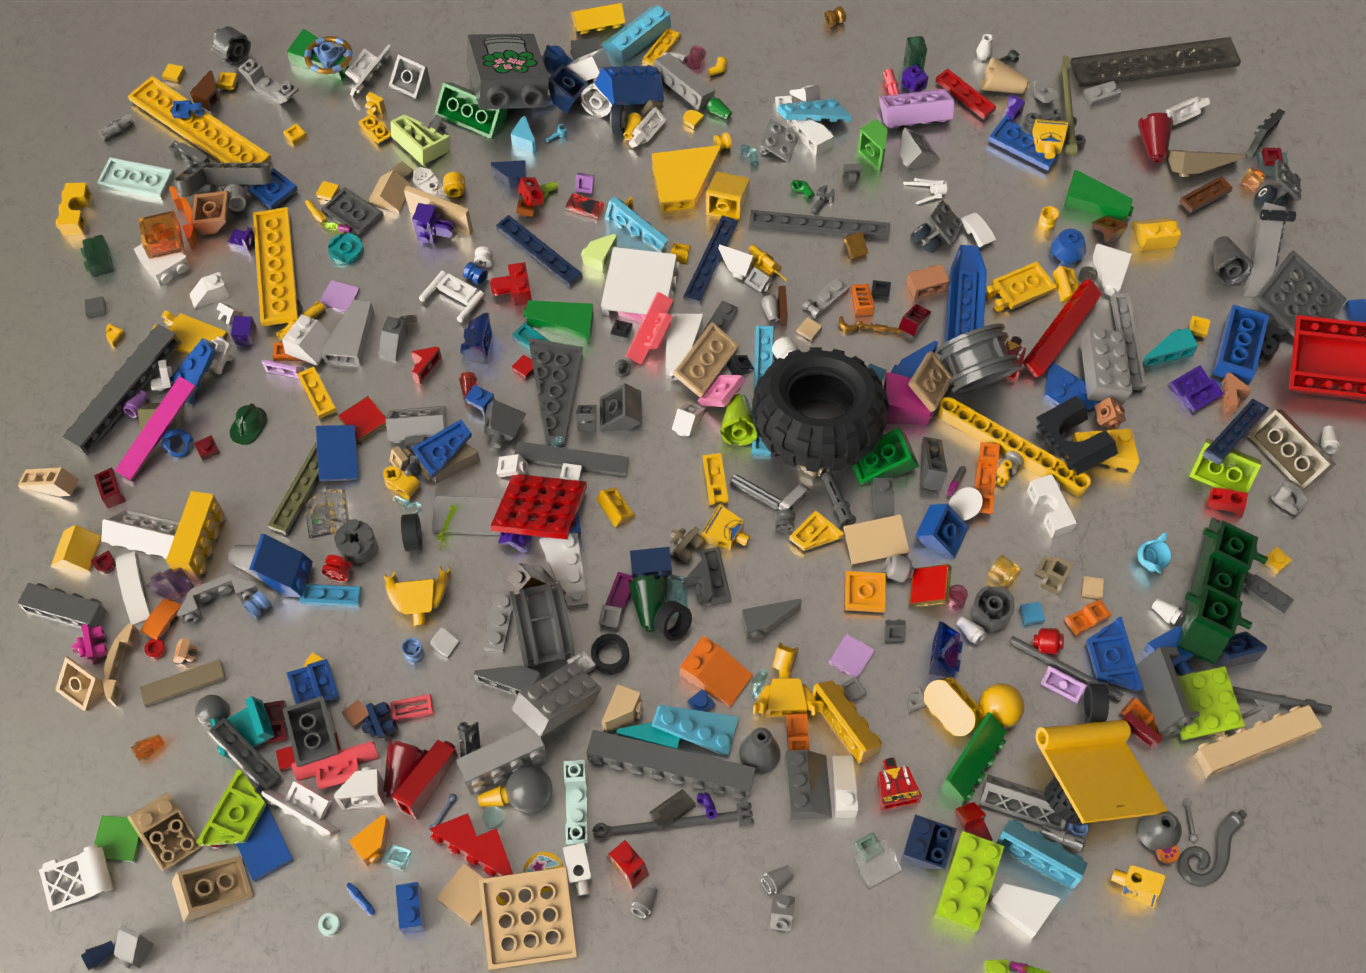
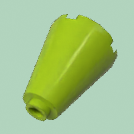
M735 394L731 398V402L727 405L720 430L722 439L730 445L739 443V446H744L752 443L757 438L751 407L747 397L742 394Z

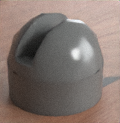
M620 359L615 363V370L621 375H626L631 370V364L624 359Z

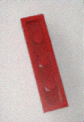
M946 69L936 77L935 82L982 119L995 112L996 106L951 70Z

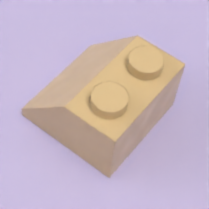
M617 684L602 719L603 732L615 734L619 728L633 726L637 719H641L644 711L641 692Z

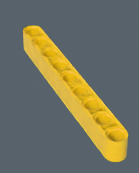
M950 397L941 400L938 410V416L941 420L979 442L1000 444L999 453L1004 456L1008 451L1018 453L1023 458L1021 466L1040 477L1052 474L1054 479L1059 482L1060 488L1073 496L1082 497L1086 494L1091 480L1085 473L1077 476L1073 470H1069L1066 467L1064 461Z

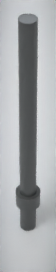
M1014 636L1009 641L1010 644L1086 684H1105L1108 695L1121 701L1124 694L1109 687L1110 684L1104 681L1100 682L1048 654L1040 653L1037 648Z
M1232 686L1234 694L1237 696L1293 707L1300 705L1302 708L1309 705L1313 712L1319 711L1330 714L1332 711L1331 705L1316 703L1315 700L1295 699Z

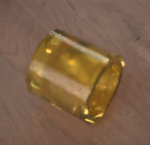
M1001 555L987 575L1008 589L1017 579L1022 568L1004 555Z

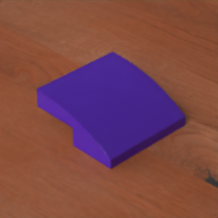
M1201 365L1169 383L1175 394L1193 412L1224 394L1215 379H1209Z

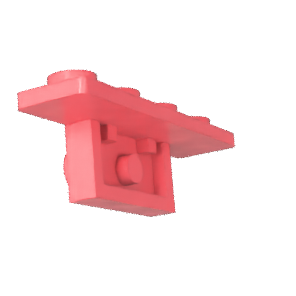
M661 292L656 293L626 354L627 358L642 364L649 349H657L661 346L663 336L670 328L673 318L667 314L673 302L671 298Z
M370 741L338 750V755L301 767H297L296 763H292V770L298 781L316 776L319 790L345 783L355 771H360V763L379 758L375 743Z

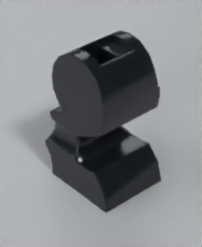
M1270 324L1266 328L1259 359L1262 361L1271 360L1279 348V343L1288 331Z

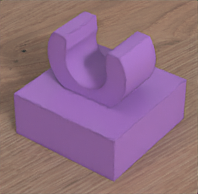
M578 172L576 175L575 191L592 194L594 192L595 175Z

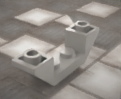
M251 58L238 68L255 90L278 104L288 101L299 91L298 87L288 81L281 85L266 76L262 65Z
M227 574L190 589L177 615L183 624L193 623L203 617L199 603L208 602L216 596L228 594L231 590H235L240 601L251 600L253 595L259 590L253 582Z

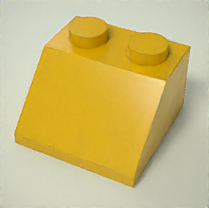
M1168 217L1132 222L1141 251L1176 248L1181 237L1177 221Z

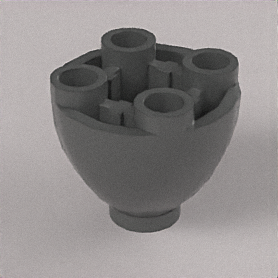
M1170 811L1143 816L1137 826L1138 839L1153 851L1158 849L1167 850L1175 847L1182 835L1181 824L1178 818Z

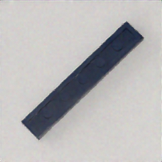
M510 215L496 224V228L569 287L583 277L578 269Z
M721 216L683 296L684 300L701 304L722 260L718 247L719 245L728 247L738 226V220Z
M1252 399L1204 451L1203 456L1220 465L1263 418L1269 407Z

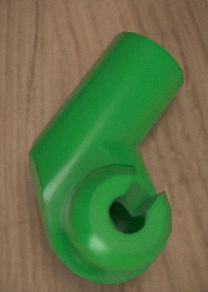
M793 180L791 182L792 189L796 192L804 193L807 199H812L815 196L806 181Z

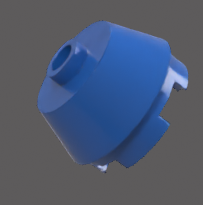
M1076 229L1063 230L1051 243L1053 257L1056 256L1061 260L1062 264H1075L1076 261L1082 259L1086 254L1085 238Z

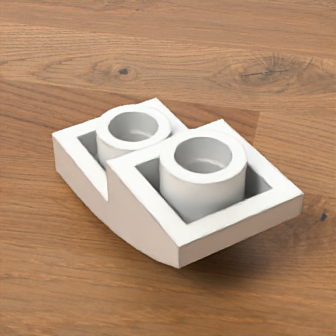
M976 212L961 218L968 235L973 234L979 248L996 240L987 223Z

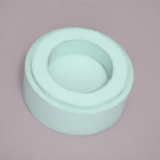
M332 912L322 915L318 922L319 930L326 936L337 934L342 925L338 915Z

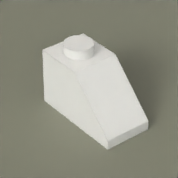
M719 245L718 248L729 271L733 274L732 277L740 280L743 278L747 279L755 261L754 256Z
M220 272L201 278L190 293L195 310L230 298Z
M688 402L678 408L672 430L677 431V434L680 436H690L695 432L706 408L692 402Z

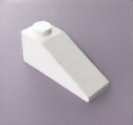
M808 118L806 120H787V124L815 156L833 148L834 135L824 125Z
M832 756L835 818H856L858 800L853 756Z

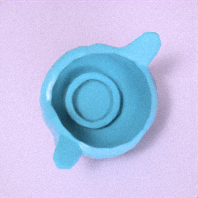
M1166 532L1154 540H1148L1141 544L1137 551L1139 563L1150 572L1157 571L1162 573V569L1166 568L1171 561V551L1165 542L1168 536Z

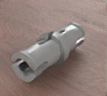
M127 113L120 119L111 121V124L98 130V132L106 140L113 134H119L122 132V129L134 122Z
M1045 824L1043 825L1040 833L1044 836V839L1057 842L1062 846L1075 849L1081 853L1083 852L1086 839L1071 835L1064 829L1060 831Z

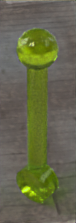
M450 505L449 514L442 531L437 535L439 542L445 540V531L453 512L457 509L455 505Z

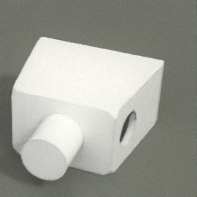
M580 843L563 847L570 884L575 885L577 896L590 894L588 881H592L585 844ZM582 868L583 874L576 876V869Z

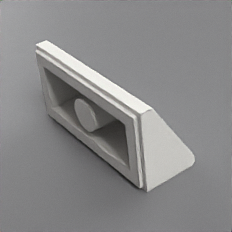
M819 85L799 87L791 90L790 94L808 102L820 98Z

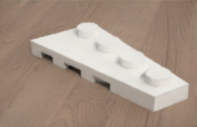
M577 533L569 534L568 540L555 538L539 539L555 579L560 581L561 587L566 592L564 599L568 609L587 607L588 600Z

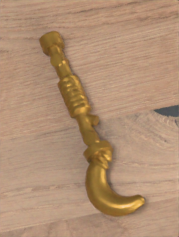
M843 316L839 317V326L846 332H854L857 329L861 330L863 328L873 329L878 332H897L901 335L904 333L899 328L880 324L873 325L872 322L869 325L863 324V321L856 322L854 325H848L844 322Z

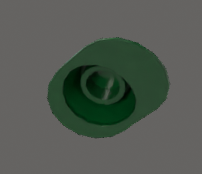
M253 403L240 407L236 413V419L230 428L232 441L240 445L249 444L254 441L266 423V412L260 407H256Z

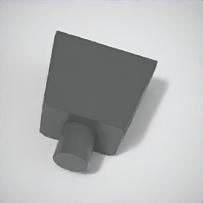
M497 400L490 402L487 405L484 433L492 437L490 445L494 448H501L503 442L508 443L515 437L526 413Z

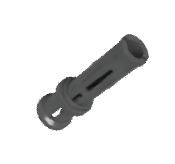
M832 472L824 473L821 479L834 504L833 511L840 519V526L844 527L854 524L856 517L852 515L849 509L850 504L844 500Z

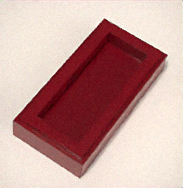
M1130 711L1122 719L1129 724L1131 733L1152 750L1162 741L1163 738Z

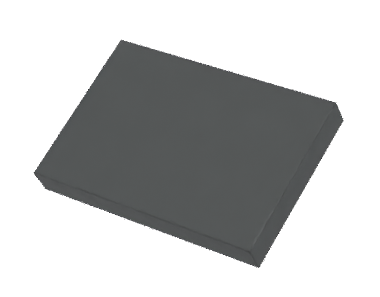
M346 187L321 208L323 214L335 222L352 227L351 232L360 238L384 216L381 210Z

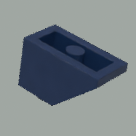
M525 160L491 162L492 175L510 189H518L521 177H527Z

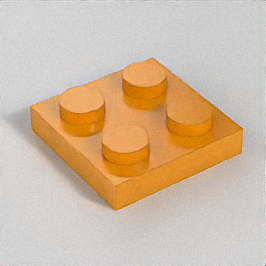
M846 571L845 610L885 613L886 573Z

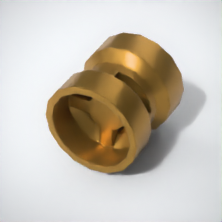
M838 6L833 11H826L824 13L826 24L829 27H833L837 23L845 22L846 13L844 9Z

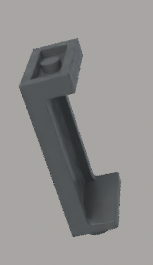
M1159 647L1136 666L1159 733L1175 735L1180 733L1181 729L1185 726L1193 724L1200 714L1198 711H1189L1171 660L1179 655L1177 647Z

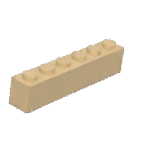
M1299 705L1290 709L1289 713L1285 715L1283 713L1274 715L1270 721H1258L1250 729L1243 727L1230 737L1228 734L1223 735L1215 743H1203L1198 747L1199 750L1195 753L1194 757L1207 778L1314 735L1322 728V725L1309 705L1302 708Z

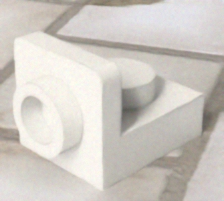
M519 454L499 457L496 473L499 477L527 474L528 462Z

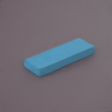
M306 584L299 602L302 605L360 607L363 589L361 586Z

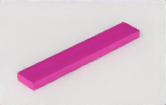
M180 376L177 378L114 471L130 481L134 480L196 389L195 385Z

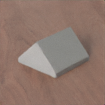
M398 54L389 86L417 99L430 84L428 69L426 66Z

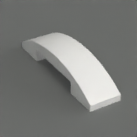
M134 551L116 557V568L130 622L138 625L146 622L151 612L142 586L137 553Z

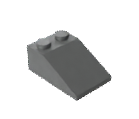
M323 696L282 709L297 767L339 754L328 702Z

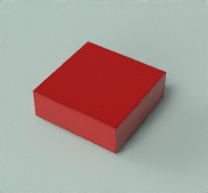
M523 354L512 365V370L524 379H527L534 372L532 360Z

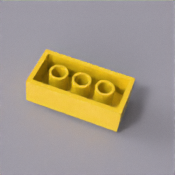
M190 492L166 558V562L179 578L200 581L202 574L206 571V561L212 554L213 541L217 539L219 524L224 519V511L214 494Z

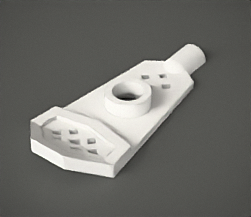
M419 167L413 171V184L426 193L452 202L447 197L448 195L444 193L442 184L430 169Z

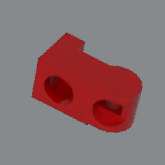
M521 177L517 191L519 196L525 198L527 206H542L544 201L543 192L536 178Z
M1213 488L1210 490L1208 506L1214 510H1225L1235 513L1234 516L1243 517L1248 493Z

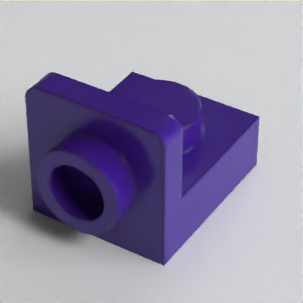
M1012 94L1008 99L1006 115L1014 123L1023 113L1025 101Z
M247 227L246 231L234 229L228 240V245L233 248L249 251L255 243L254 232L250 227Z

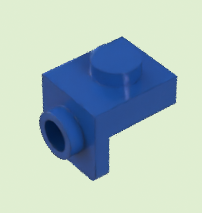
M474 385L465 397V402L480 409L485 417L487 405L495 400L493 393L477 385Z

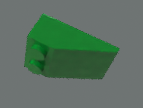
M899 427L884 434L874 450H871L865 458L853 465L861 485L872 483L873 478H892L919 467L907 435Z

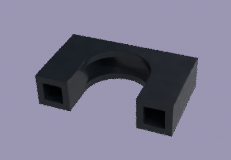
M1077 396L1036 417L1038 423L1036 428L1039 434L1045 436L1048 445L1055 448L1057 456L1060 459L1063 458L1066 467L1069 470H1073L1077 476L1118 454L1116 442L1106 430L1080 442H1071L1063 438L1067 431L1088 420L1086 407Z

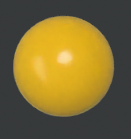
M1005 683L993 684L986 688L981 694L978 704L983 709L984 717L987 712L991 713L1004 729L1016 725L1021 720L1025 709L1021 693L1015 687Z

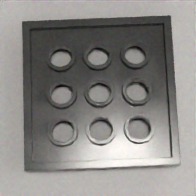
M1293 250L1253 300L1294 337L1297 315L1332 319L1347 298ZM1293 272L1298 274V279L1294 277ZM1284 283L1289 286V290L1284 287ZM1307 284L1311 286V291L1307 288ZM1275 295L1280 298V302L1275 299ZM1298 296H1300L1303 299V303H1301L1298 300ZM1320 296L1325 299V303L1320 300ZM1288 307L1293 310V314L1289 312ZM1311 308L1316 311V315L1312 313Z

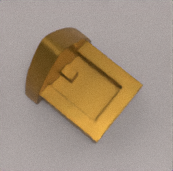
M864 232L851 234L843 238L850 259L868 254L863 237L865 236Z

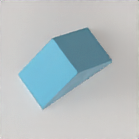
M523 116L511 132L512 145L535 153V140L527 119Z

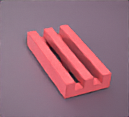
M431 694L390 702L392 719L396 723L434 715ZM428 701L427 704H422V705H417V706L414 705V706H409V707H407V708H402V709H397V710H396V708H395V707H400V706H405V705H410V704H415V703H420V702Z

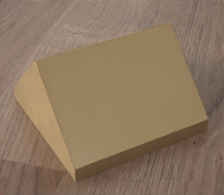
M392 170L380 177L368 202L375 207L400 213L406 201L404 189L406 186H413L396 171Z
M69 656L65 657L55 691L83 711H87L104 693L103 682L99 677Z

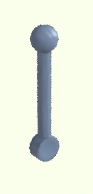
M452 793L449 795V801L436 822L430 825L429 828L439 825L452 802L456 801V794Z

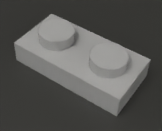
M1110 81L1085 89L1083 96L1089 105L1093 106L1118 98L1122 92L1114 81Z

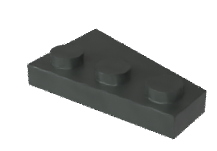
M1279 108L1275 113L1272 112L1268 119L1263 121L1262 125L1257 127L1254 132L1256 137L1246 153L1247 157L1252 158L1257 148L1259 149L1265 139L1278 126L1285 111Z

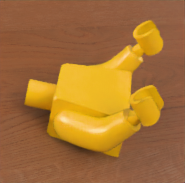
M440 566L437 579L397 582L398 579L394 571L391 577H387L384 574L387 594L394 607L399 612H403L404 615L413 614L414 625L426 624L425 612H432L441 603L448 579L451 577V567L447 571H442V566Z
M779 670L780 679H772L771 684H767L763 688L753 707V714L762 713V716H765L767 710V717H786V713L807 712V710L811 711L812 715H815L816 712L824 714L823 702L816 700L806 684H802L801 679L792 678L791 670Z

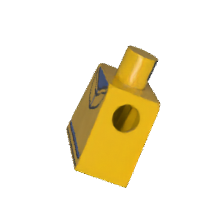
M1035 119L1032 134L1036 151L1045 153V158L1053 159L1055 154H1060L1068 122Z
M720 504L701 533V537L704 539L703 543L729 551L733 549L736 542L747 546L751 538L750 535L743 532L744 521Z
M1130 865L1128 873L1115 868L1111 881L1124 885L1123 895L1156 909L1166 876Z

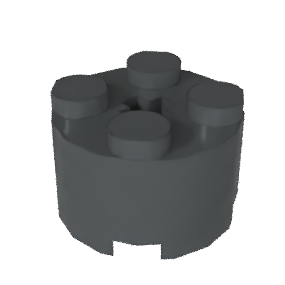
M229 26L217 29L214 32L211 51L217 57L230 65L236 66L242 63L240 60L245 55H249L251 42L243 33Z
M350 519L338 529L334 536L336 547L340 556L344 557L343 560L345 562L349 560L353 565L363 562L366 564L377 553L376 537L372 528L365 522Z
M988 585L977 593L971 609V616L976 624L983 627L987 632L1001 630L1007 626L1014 613V597L1010 591L1002 586L999 588Z

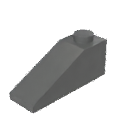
M923 437L921 458L922 488L941 491L948 473L942 440Z
M873 478L871 488L873 520L894 516L893 478Z
M801 598L742 609V621L746 638L757 640L772 632L801 610Z
M511 666L474 671L476 682L518 696L519 692L541 680L540 672L531 666L527 668Z

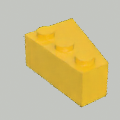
M1132 429L1106 430L1115 440L1118 454L1100 464L1108 465L1113 469L1117 467L1128 469V472L1134 473L1139 464V458ZM1102 431L1077 432L1074 434L1071 442L1087 440Z

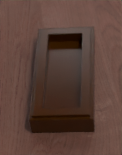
M779 286V323L781 326H787L786 286Z

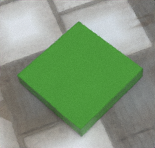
M102 815L94 845L97 844V847H103L106 860L135 863L141 839L128 818Z

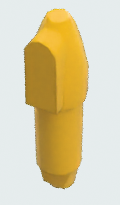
M309 199L305 201L306 206L317 221L322 223L327 220L323 212L319 211L313 202Z

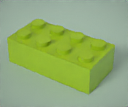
M965 831L961 832L933 918L973 933L979 930L1004 846Z

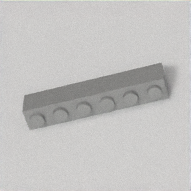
M1265 202L1262 209L1269 210V212L1271 210L1285 211L1286 207ZM1258 217L1250 259L1253 267L1250 269L1251 273L1247 277L1244 296L1254 298L1276 271L1275 266L1277 267L1280 256H1277L1282 247L1280 239L1283 238L1285 232L1282 226L1285 225L1286 220H1260Z

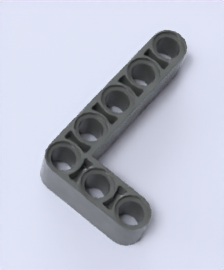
M196 163L178 175L174 181L178 196L189 197L205 185H265L271 183L273 179L269 163Z

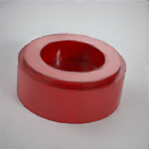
M151 639L146 643L144 651L150 659L157 660L165 655L167 647L161 639Z

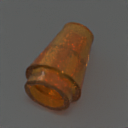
M157 734L135 742L131 750L138 761L146 760L165 743L162 737Z

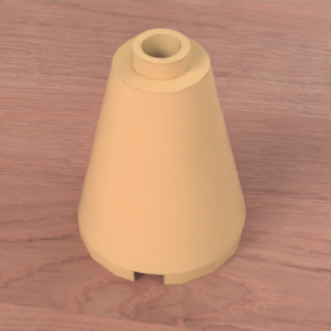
M993 57V59H990L984 72L986 75L985 79H982L981 90L1023 94L1024 91L1028 90L1030 82H1028V77Z

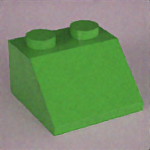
M874 119L860 128L857 151L880 172L883 168L887 128L883 123Z

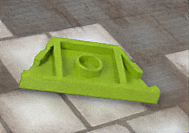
M237 769L196 841L198 845L246 843L267 804L240 769Z

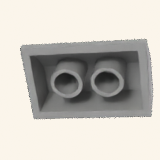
M446 406L390 410L386 417L388 441L403 443L405 442V437L424 436V438H429L447 428Z

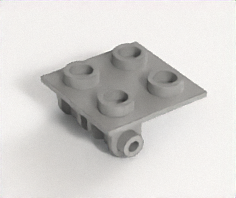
M770 119L760 142V152L763 155L772 152L786 162H789L799 136Z

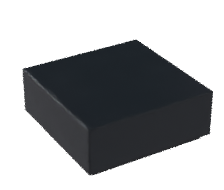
M873 280L872 298L889 300L891 282Z

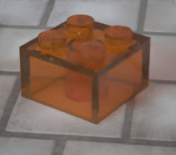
M174 210L138 218L142 246L149 259L185 251L180 223Z

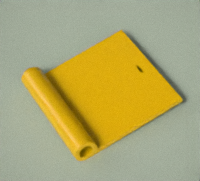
M1125 720L1040 727L1036 731V742L1082 824L1155 815L1168 811L1126 743L1130 737L1131 728Z

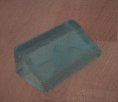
M672 574L668 575L667 602L677 601L687 607V585H682L686 578ZM678 612L674 613L672 616H678Z

